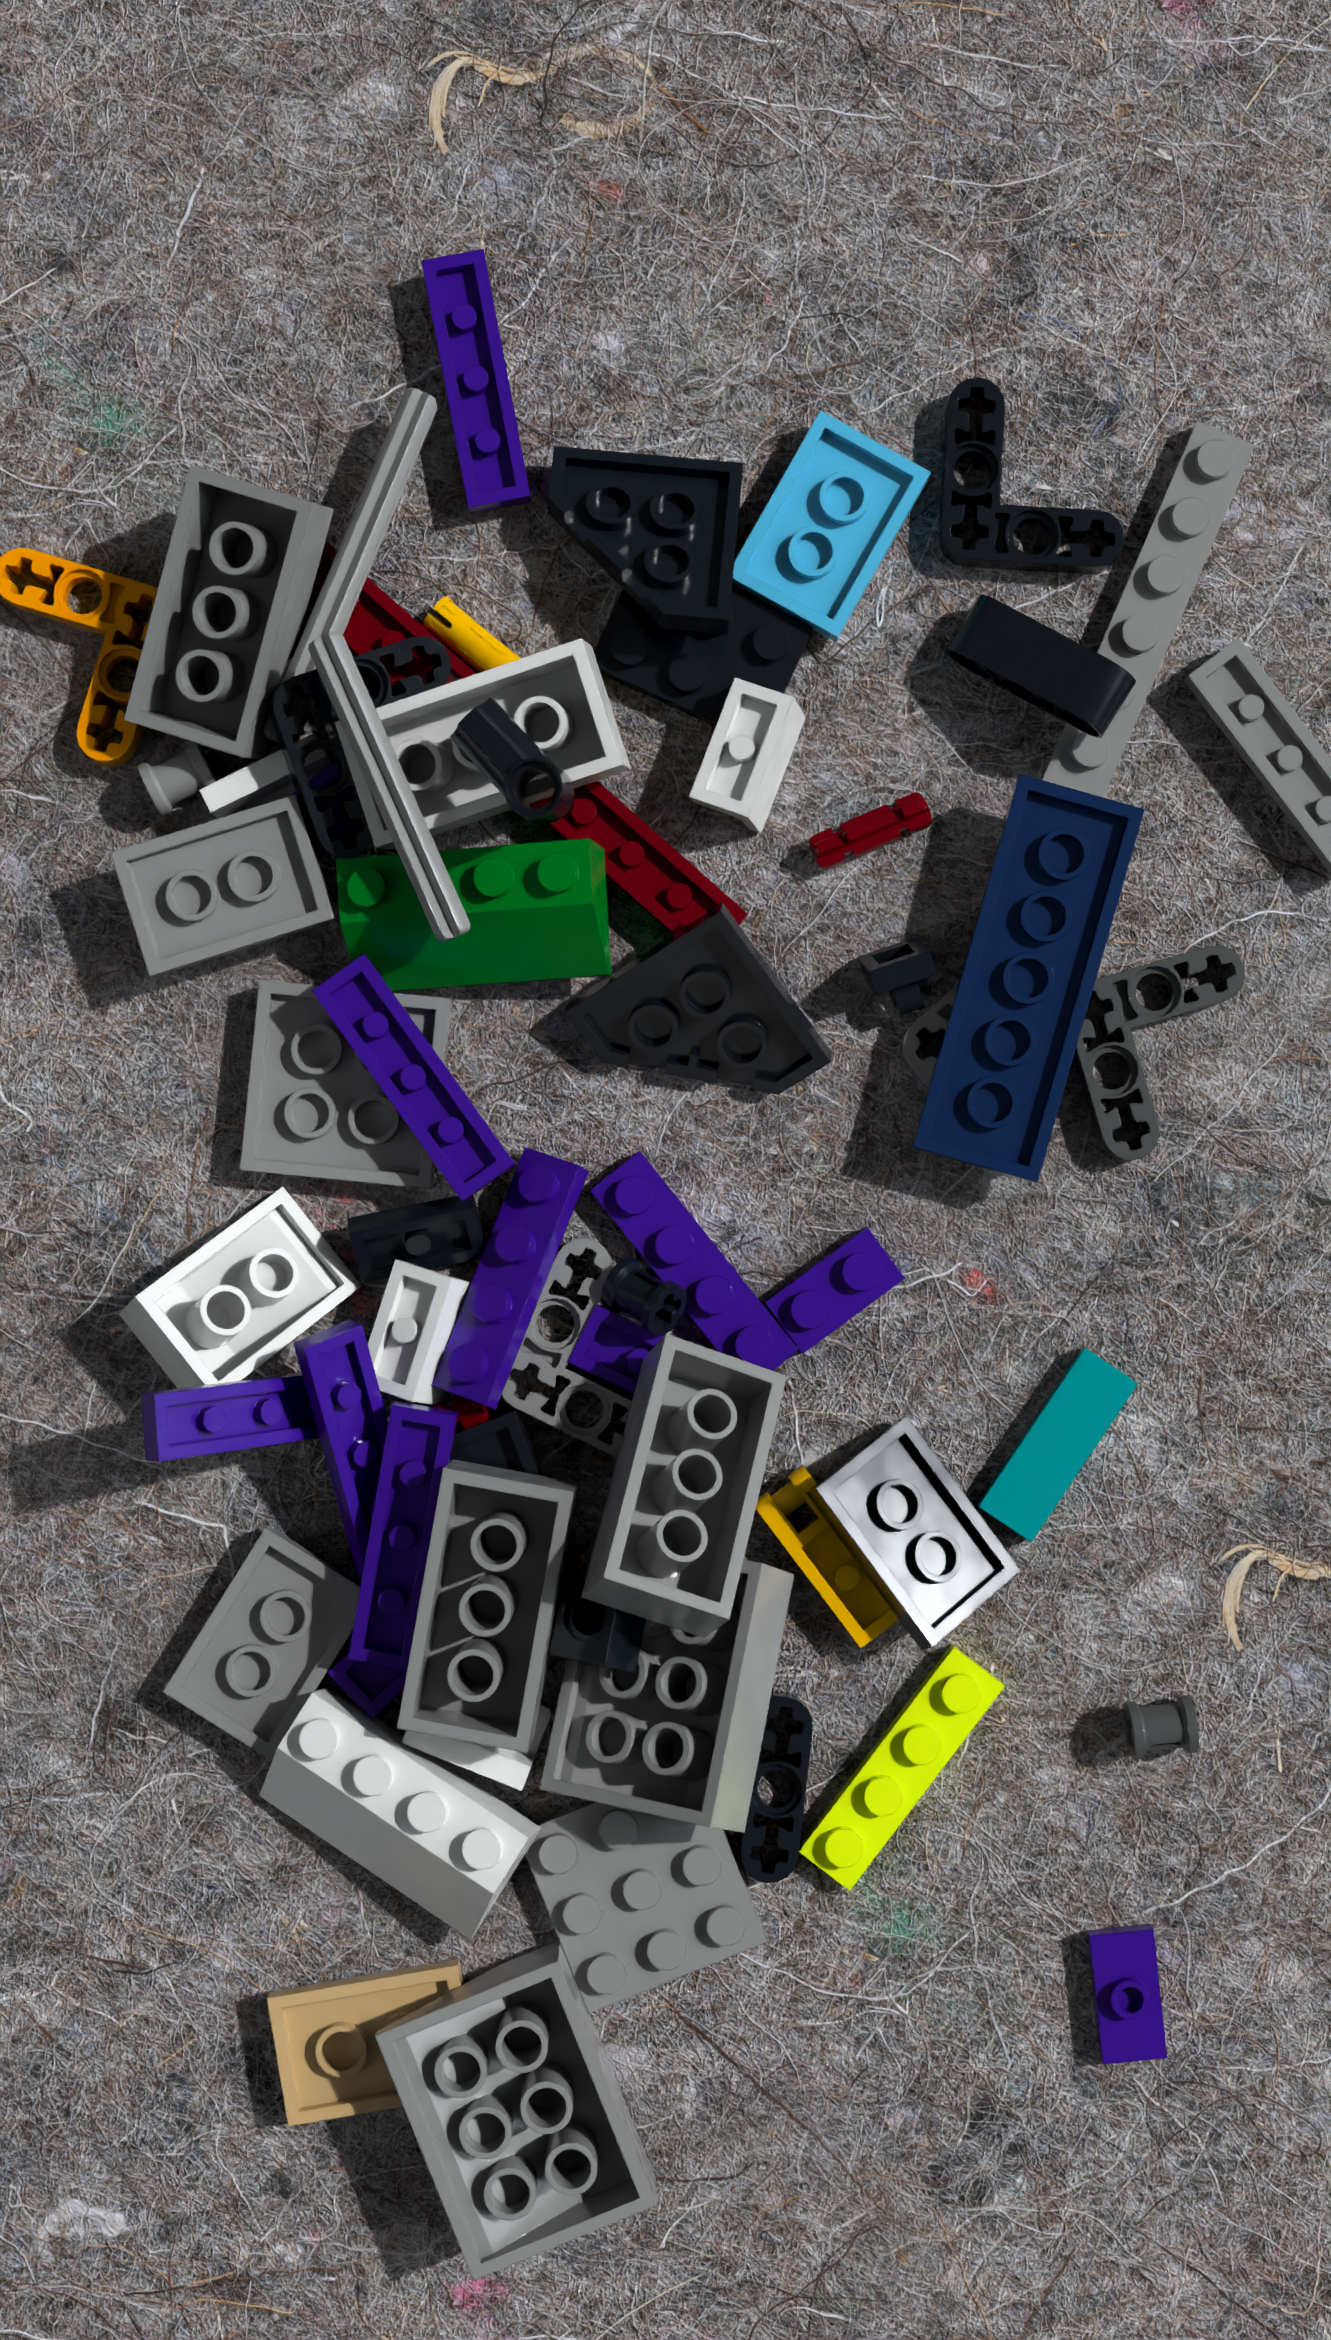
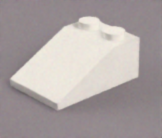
M281 1187L135 1296L119 1315L179 1389L243 1380L358 1290L361 1285L285 1188Z

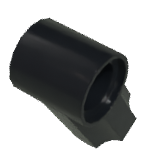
M490 697L481 705L474 707L458 723L456 730L450 738L504 795L505 800L513 811L522 817L543 824L556 822L568 813L572 807L575 795L573 783L568 774L557 767L493 698ZM549 774L554 785L553 797L545 806L532 809L526 801V785L536 775Z

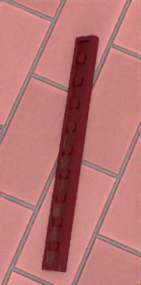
M327 541L324 544L307 607V612L310 615L337 553V550ZM367 577L343 634L349 649L353 653L360 655L416 636H428L439 641ZM444 645L451 661L449 679L445 684L476 674ZM411 649L413 660L391 670L388 667L389 659L387 656L379 660L390 675L391 686L400 693L393 682L412 675H418L423 684H428L427 672L435 668V663L431 656L421 658L417 649ZM598 781L574 788V800L568 813L556 822L547 823L565 840L590 838L603 847L606 877L672 935L720 903L725 905L739 926L748 917L747 912ZM553 796L528 805L532 809L541 808L548 804Z

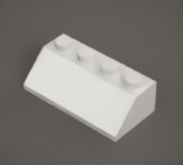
M331 1686L312 1692L277 1747L259 1796L471 1940L541 1827L437 1757L401 1743L404 1735L376 1716L370 1719L355 1702Z

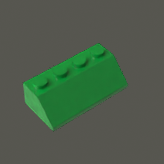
M590 838L440 850L439 854L471 924L470 930L465 934L444 942L436 939L399 854L336 859L339 920L351 962L365 954L392 992L611 976L604 848Z

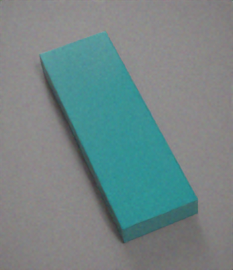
M1082 1347L976 1505L1032 1543L1138 1383L1087 1348Z

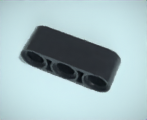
M979 595L946 648L947 654L964 668L1096 738L1103 737L1136 684L1135 678L1128 671L1110 659L1004 603L985 595Z

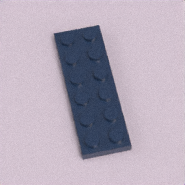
M1020 774L1017 777L911 1146L912 1148L1038 1183L1145 809Z

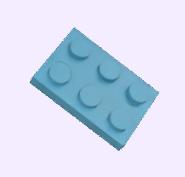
M820 410L734 562L732 584L837 642L929 480L931 472Z

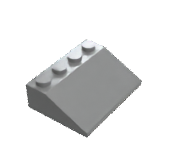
M592 1535L584 1580H586L597 1535ZM743 1560L730 1620L705 1638L646 1619L635 1674L566 1660L540 1790L706 1827L745 1833L794 1574L764 1563ZM606 1606L598 1614L596 1622L597 1631L605 1624L607 1617Z
M560 1940L500 1964L375 2033L376 2040L473 2281L657 2205L656 2177L592 2018L587 2011Z

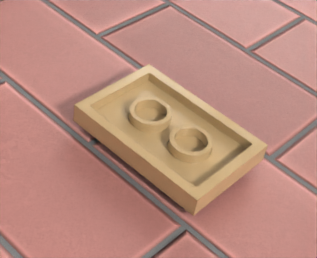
M460 1959L271 1991L267 1997L288 2127L403 2107L376 2040L375 2033L462 1986L464 1983Z

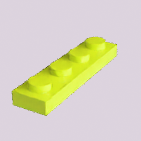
M951 1644L800 1842L799 1852L850 1891L1003 1690L1004 1684Z

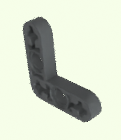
M1221 945L1207 946L1096 979L1092 998L1095 1002L1105 1001L1108 1006V1013L1100 1017L1103 1036L1116 1030L1120 1042L1103 1043L1086 1052L1083 1040H1092L1096 1038L1092 1022L1089 1019H1084L1074 1060L1098 1140L1103 1150L1112 1158L1121 1161L1141 1159L1150 1154L1155 1148L1160 1135L1159 1123L1131 1029L1217 1005L1234 997L1243 986L1245 968L1240 956L1232 949ZM1207 958H1212L1216 967H1227L1229 977L1220 983L1222 992H1216L1212 983L1195 986L1187 990L1193 1002L1184 1003L1183 982L1174 966H1183V978L1204 971L1207 968ZM1155 975L1166 981L1170 988V998L1168 1004L1162 1010L1151 1011L1140 1005L1136 998V987L1142 977ZM1112 1053L1124 1060L1128 1075L1120 1088L1109 1090L1101 1087L1096 1082L1093 1076V1067L1099 1056ZM1134 1091L1138 1103H1129L1124 1106L1129 1121L1131 1123L1141 1122L1144 1126L1145 1134L1136 1138L1137 1148L1130 1150L1126 1141L1115 1142L1112 1130L1121 1127L1118 1108H1113L1105 1113L1101 1100H1117Z

